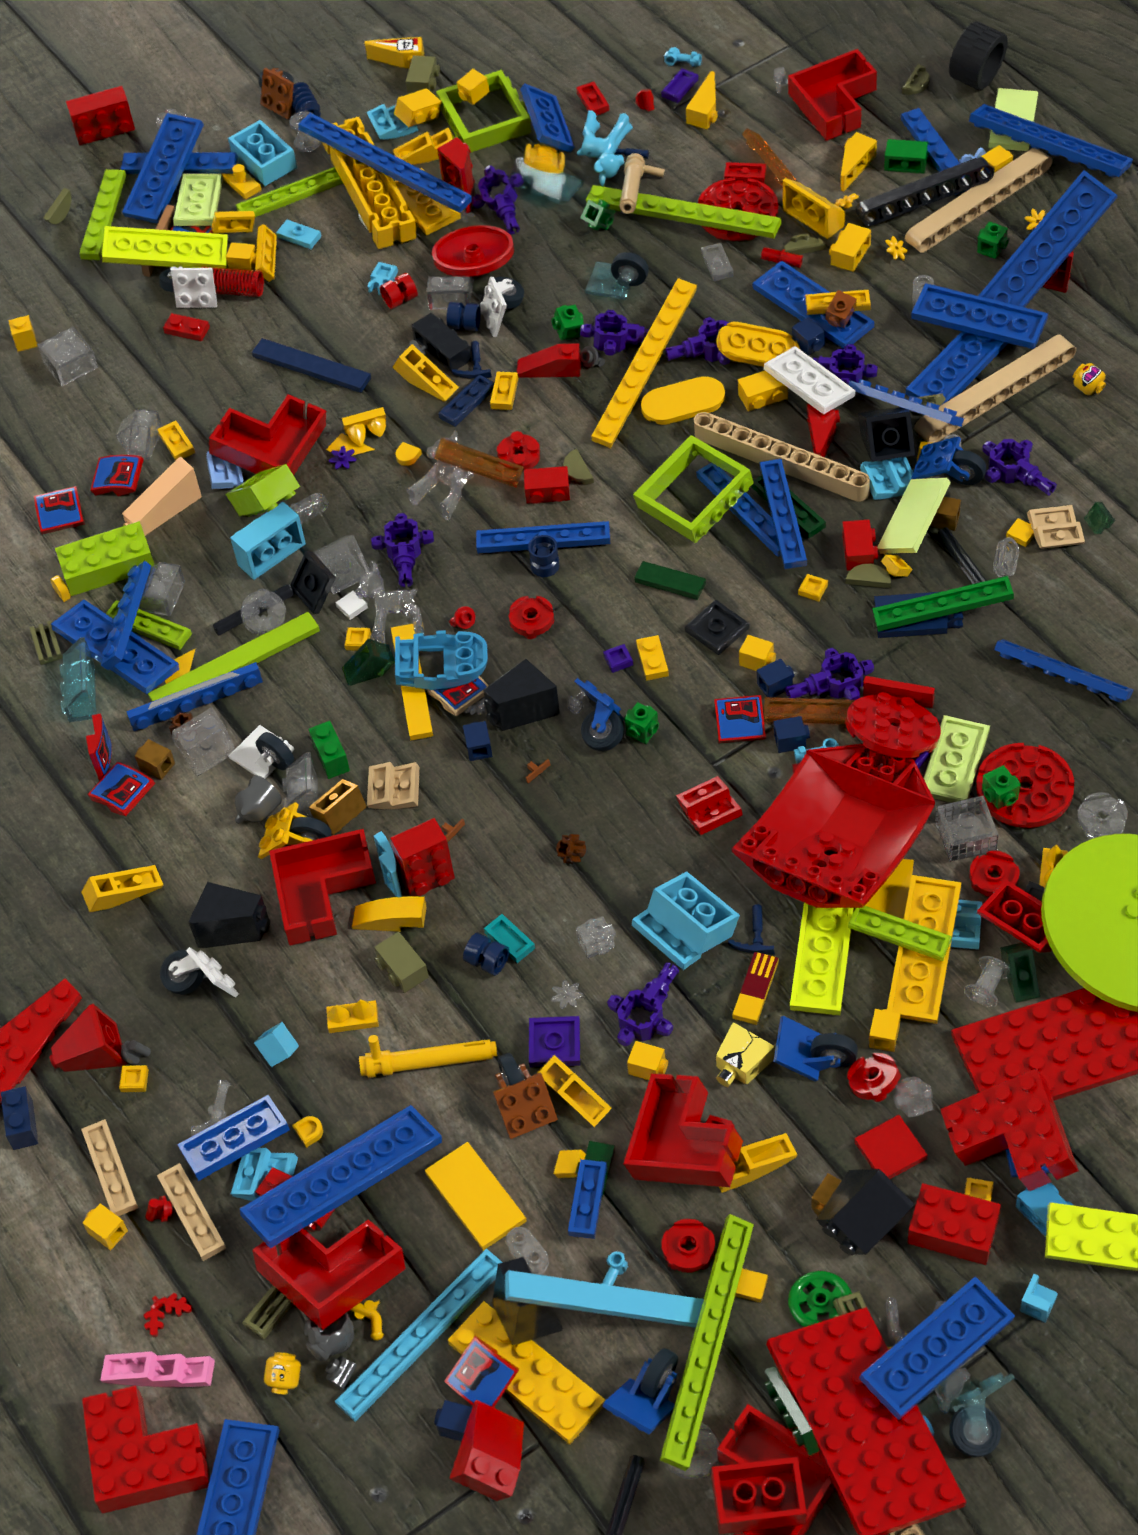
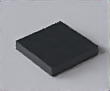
M305 551L290 586L313 614H319L336 577L313 551Z
M714 600L685 626V632L719 656L745 633L750 626L746 620L719 601Z

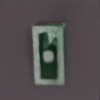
M367 639L344 664L342 670L347 684L352 686L383 676L395 663V659L388 644Z
M1023 942L1000 947L1004 972L1014 1001L1017 1003L1040 998L1032 948Z

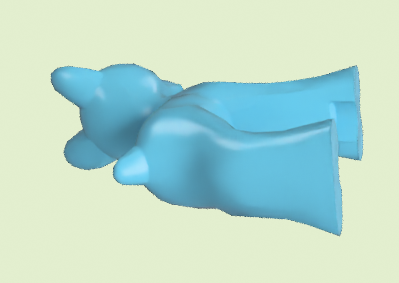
M589 110L583 130L584 140L582 148L577 151V155L598 158L594 164V170L599 172V182L604 187L606 178L614 177L618 173L620 166L624 164L623 156L614 154L623 138L633 127L629 123L628 115L622 113L607 138L595 137V133L600 128V123L596 120V114Z

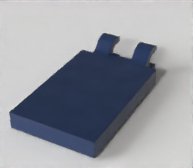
M938 592L874 596V604L876 608ZM963 612L879 632L877 630L878 638L947 634V628L963 627Z

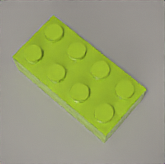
M287 464L260 471L226 493V496L239 516L247 515L250 517L253 514L255 516L259 513L262 514L273 510L278 506L277 502L293 497L296 494L294 490L299 488L300 485Z
M140 521L55 548L71 596L129 578L128 572L130 569L144 561L151 565L150 571L156 569Z

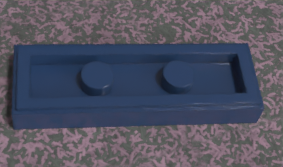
M479 374L438 413L439 418L456 427L493 392L494 382Z

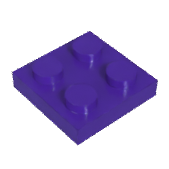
M579 1016L529 1018L530 1068L543 1067L553 1055L566 1066H580Z

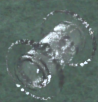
M308 111L294 114L289 121L290 127L295 131L297 130L298 133L294 140V146L302 152L313 151L321 144V141L299 130L298 123L311 113Z
M983 956L978 961L983 970L976 984L967 985L964 991L973 1002L985 1007H994L998 1003V998H996L994 992L999 981L1002 978L1007 979L1011 977L1012 971L1000 959L992 956Z

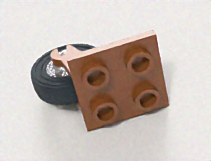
M264 68L259 75V86L262 89L260 104L287 120L291 119L294 87L293 76L278 68Z
M511 1053L499 1056L498 1065L501 1072L495 1074L500 1089L493 1091L509 1138H515L558 1120L541 1072L531 1076L524 1063L517 1065Z

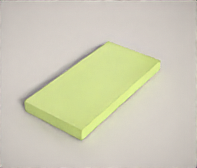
M998 88L995 108L1034 122L1038 91ZM991 130L988 148H995L1000 145L1008 150L1029 151V143L1013 141L1010 136L997 135Z
M182 174L174 215V226H212L214 212H217L223 180L222 174Z
M948 478L910 480L877 547L880 554L917 553L951 483Z
M944 715L940 725L941 734L939 742L931 753L923 779L934 799L950 803L959 802L960 805V801L967 800L968 802L990 726Z

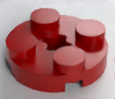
M515 431L503 439L496 449L500 465L510 472H517V469H532L540 460V445L537 440L520 431ZM522 451L523 454L518 453L515 455V452Z
M523 596L513 602L509 609L511 628L527 639H534L538 635L545 633L555 621L551 603L541 596H536V598ZM528 614H536L534 618L527 617Z
M988 851L986 855L981 857L978 855L970 866L969 878L971 887L974 891L990 897L1005 880L1017 886L1020 875L1019 867L1013 862L1014 859L1010 855L1001 851ZM994 870L998 871L999 877H991L988 873H993Z
M872 1053L873 1057L865 1059L863 1056L856 1060L849 1068L847 1078L854 1095L861 1099H873L875 1102H880L896 1087L901 1074L891 1056L884 1053ZM876 1074H878L877 1077L869 1079V1076H875Z
M679 1220L668 1231L666 1230L662 1237L663 1256L668 1262V1266L673 1270L687 1273L708 1268L715 1254L714 1235L699 1220ZM688 1240L691 1241L692 1245H696L690 1251H686L685 1248L681 1247Z

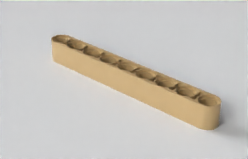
M1030 149L995 172L990 181L969 189L914 225L906 233L905 241L919 252H926L1045 173L1052 165V158L1040 149Z
M1058 334L939 407V410L944 411V408L957 411L956 416L964 418L962 424L964 426L1071 360L1076 353V347L1061 334ZM923 416L916 422L914 431L926 442L936 443L961 427Z
M707 412L698 413L694 417L695 437L707 444L759 464L763 461L782 459L784 471L787 475L854 501H864L869 497L870 479L864 472Z

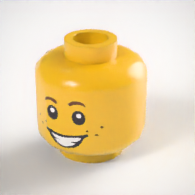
M275 1352L274 1356L267 1359L264 1383L272 1387L271 1392L288 1394V1389H294L298 1386L301 1363L295 1359L296 1355Z

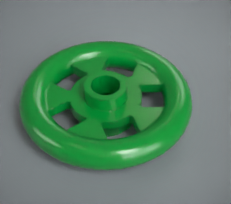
M813 1271L804 1274L793 1284L788 1296V1305L796 1322L802 1327H807L822 1322L817 1320V1314L828 1313L829 1319L839 1316L836 1309L833 1308L834 1299L852 1294L847 1283L838 1275L827 1271ZM825 1282L835 1286L833 1292L822 1288ZM811 1284L815 1289L807 1295L802 1290ZM818 1297L825 1298V1302L818 1303L816 1299ZM807 1302L811 1311L804 1314L800 1304Z

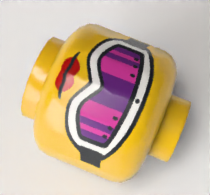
M1092 363L1081 364L1072 376L1074 378V386L1088 396L1095 392L1099 394L1106 385L1104 382L1105 373Z

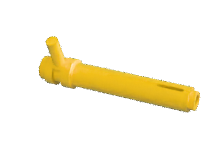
M371 1035L368 1038L371 1052L365 1053V1056H359L361 1076L373 1078L377 1074L388 1076L393 1075V1072L490 1060L497 1056L496 1041L491 1042L488 1039L390 1052V1050L381 1051L378 1036Z

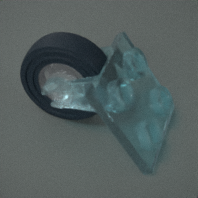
M630 252L618 254L613 259L612 264L596 261L585 293L625 300L630 286L641 285L646 280L649 271L648 264L642 257Z
M1001 1372L995 1376L992 1375L979 1383L982 1387L981 1389L978 1387L973 1390L970 1389L957 1397L959 1403L952 1407L956 1413L951 1420L949 1433L953 1445L964 1455L982 1457L990 1454L997 1447L1001 1438V1426L996 1415L985 1407V1397L1013 1380L1015 1377L1012 1373L1005 1376Z

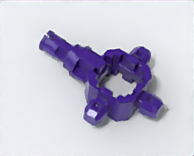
M490 165L484 169L485 177L481 178L478 183L481 194L478 193L472 198V204L475 208L485 206L486 203L504 221L507 232L511 235L515 234L514 228L516 232H519L520 227L515 218L516 208L514 203L518 195L514 187L518 188L525 182L521 173L513 174L509 178L505 171L496 170ZM503 182L506 185V189L503 190L504 194L500 193L495 196V199H492L490 197L492 187L496 188Z
M607 310L605 313L595 316L594 326H591V324L581 325L580 335L587 338L594 337L593 347L604 351L606 355L612 356L615 352L625 349V344L637 345L642 343L650 329H645L644 326H639V324H628L627 318L623 315L616 314L614 310Z
M711 317L705 318L703 325L698 330V336L687 338L686 341H682L681 345L664 348L667 361L682 356L695 358L696 356L703 355L705 360L711 362L719 360L723 365L729 364L731 360L719 351L717 345L707 341L709 339L710 341L716 340L720 329L729 322L724 320L715 322Z
M847 344L844 349H837L832 352L831 358L822 356L813 358V360L847 385H849L850 381L859 382V379L863 380V376H866V378L877 376L878 366L873 364L864 365L865 355L861 351L856 350L854 344ZM841 365H845L846 368H852V366H856L855 369L857 370H853V373H849V370H842V372H839V369L837 368H841Z
M1004 439L998 445L991 441L983 444L982 451L989 457L988 470L985 474V479L988 482L993 483L1000 479L1004 483H1015L1019 479L1026 486L1038 487L1048 496L1055 491L1057 486L1055 482L1042 476L1039 467L1030 464L1029 453L1032 451L1033 444L1028 439L1022 440L1020 443L1013 439ZM1013 456V460L1017 462L1016 465L1007 464L1005 466L1004 462L1001 461L1002 457L1005 459L1006 457L1011 458Z
M399 513L395 516V521H389L384 526L385 536H374L371 538L372 549H387L388 557L393 560V564L398 571L399 585L405 587V582H407V586L410 587L413 584L412 569L415 565V558L421 554L420 543L429 544L434 542V534L431 530L419 532L416 521L407 519L404 513ZM410 535L413 537V540H409L410 543L408 544L406 542H398L399 545H395V542H393L396 536L403 538Z
M834 648L827 649L825 651V659L821 665V672L809 674V677L805 678L802 683L786 686L787 697L792 701L806 694L819 696L821 693L828 692L831 697L837 699L845 697L848 702L852 703L860 698L863 675L866 676L874 671V664L871 660H863L858 663L854 654L848 652L839 654ZM843 668L844 671L852 672L853 679L849 677L841 683L840 680L832 679L831 672L835 674Z
M665 963L657 978L647 982L642 991L639 989L630 991L625 999L618 995H611L607 1005L612 1011L617 1013L620 1028L617 1038L619 1044L628 1046L635 1038L640 1041L650 1040L655 1032L662 1036H669L671 1034L673 1024L663 1018L662 1004L668 997V986L679 973V969L675 965L669 968L671 963ZM642 1005L645 1010L651 1013L654 1011L649 1018L650 1021H646L645 1024L640 1023L636 1025V1021L630 1018L626 1020L631 1013V1009L641 1008Z

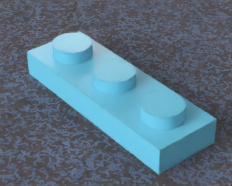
M647 909L632 919V926L682 970L701 958V955L650 914Z

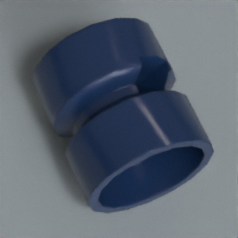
M460 302L449 303L447 309L448 328L460 330V328L464 327L465 330L469 331L479 330L481 322L480 304L467 303L464 306Z
M548 535L534 537L528 545L531 570L539 577H550L560 567L557 542Z
M477 932L471 936L465 947L463 961L475 967L481 966L482 970L496 976L507 962L509 947L497 941L491 942L489 937Z

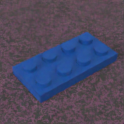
M524 83L520 90L538 141L545 145L554 146L560 151L564 150L571 153L575 146L557 97Z
M266 1095L177 1145L199 1181L288 1132L290 1128L269 1095Z

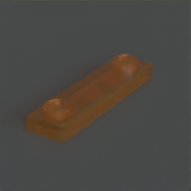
M746 128L742 133L747 140L746 144L758 153L776 175L775 180L782 186L783 179L785 178L797 181L761 135Z
M443 438L440 440L434 457L436 460L515 488L518 486L524 468L523 466Z
M765 697L764 722L801 716L803 723L845 724L848 708L855 700Z

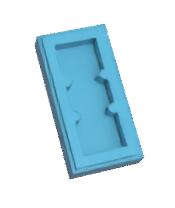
M286 220L276 232L277 238L308 249H312L322 237L321 231L290 220Z

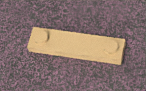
M106 1119L82 1128V1133L110 1211L119 1217L138 1209Z
M179 1163L157 1175L201 1259L205 1261L227 1249L181 1164Z

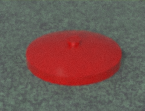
M485 225L469 226L452 231L440 238L432 249V257L435 267L445 274L458 277L478 276L492 272L505 265L513 256L514 244L511 235L501 228Z

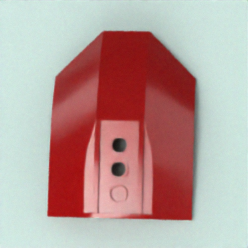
M863 744L806 750L805 756L780 794L754 826L735 844L732 852L772 889L813 907L863 908L887 881L907 854L935 806V800L914 759L886 756L864 747ZM827 850L835 851L837 854H832L828 856L824 852Z

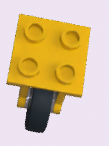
M294 802L267 819L265 823L266 831L259 843L260 851L258 858L263 859L270 855L269 850L282 848L287 844L295 845L329 837L332 835L331 829L327 824L316 818L297 813L299 804Z

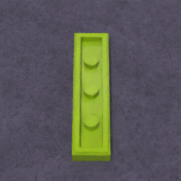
M118 600L113 603L106 613L113 619L118 613V603L120 602ZM140 609L137 611L131 630L178 650L182 649L192 635L191 629Z
M867 906L855 908L848 923V928L940 961L944 960L952 941V936Z

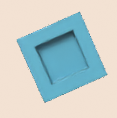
M283 1022L265 1031L254 1042L272 1067L290 1057L299 1047Z
M1033 1274L1023 1296L1020 1312L1046 1323L1057 1298V1292L1039 1285V1276Z

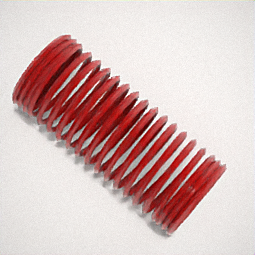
M212 268V270L214 269L215 287L217 286V289H215L216 294L248 295L252 297H260L262 295L264 277L261 271Z

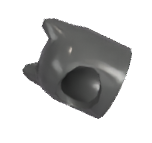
M258 775L253 776L249 781L248 787L235 796V807L238 813L235 818L236 823L263 821L282 803L281 795L269 781Z

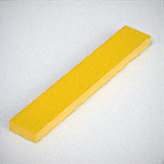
M413 624L391 628L394 650L395 637L400 636V640L413 639V634H415ZM419 659V674H422L421 665H420V659ZM401 685L410 741L433 737L425 689Z

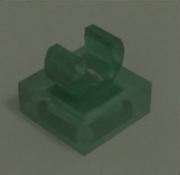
M1095 502L1084 517L1094 534H1102L1106 527L1110 528L1116 521L1103 502Z

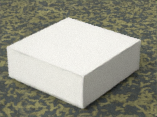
M351 591L336 602V607L349 620L368 608L367 603L354 591Z

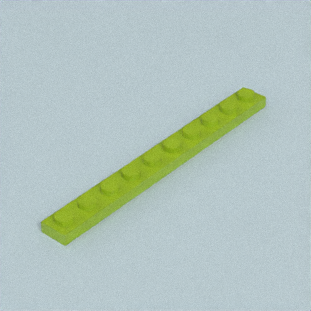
M593 185L586 198V203L588 199L597 202L599 199H602L611 204L610 208L621 211L619 205L622 190ZM638 193L636 208L632 212L633 214L773 239L781 226V218L642 193Z
M731 1214L726 1217L660 1458V1461L683 1471L690 1467L754 1224Z

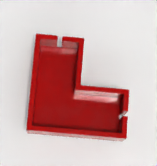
M858 49L788 75V95L826 141L842 135V131L848 133L860 128L862 109L854 99L877 90V71L869 61L866 62V58Z
M289 394L268 424L229 408L221 419L220 425H217L209 437V454L255 474L287 464L294 476L326 427V410L309 403L307 405V419H305V401Z
M364 829L269 850L289 946L311 941V936L321 939L337 935L329 894L376 884Z
M1037 1068L940 1109L946 1128L950 1132L948 1134L954 1153L965 1166L1009 1148L1018 1177L1029 1191L1051 1183L1050 1177L1042 1168L1045 1165L1056 1180L1079 1171L1047 1081Z
M651 1074L623 1163L634 1180L730 1188L736 1169L733 1162H738L743 1140L733 1125L700 1123L708 1091L698 1076L677 1075L675 1080L673 1075Z
M369 1219L328 1249L304 1228L278 1244L279 1256L276 1246L270 1249L265 1242L252 1249L257 1271L322 1330L406 1269L402 1248L387 1235L384 1237V1232Z
M136 1385L114 1390L111 1397L107 1393L82 1398L94 1498L102 1514L208 1488L210 1475L206 1461L204 1435L197 1423L148 1435L143 1397Z
M747 1404L734 1423V1430L730 1429L717 1448L718 1461L724 1465L798 1457L807 1512L805 1524L735 1532L734 1535H805L835 1489L818 1452L809 1456L804 1446L798 1447L792 1431H789V1429Z

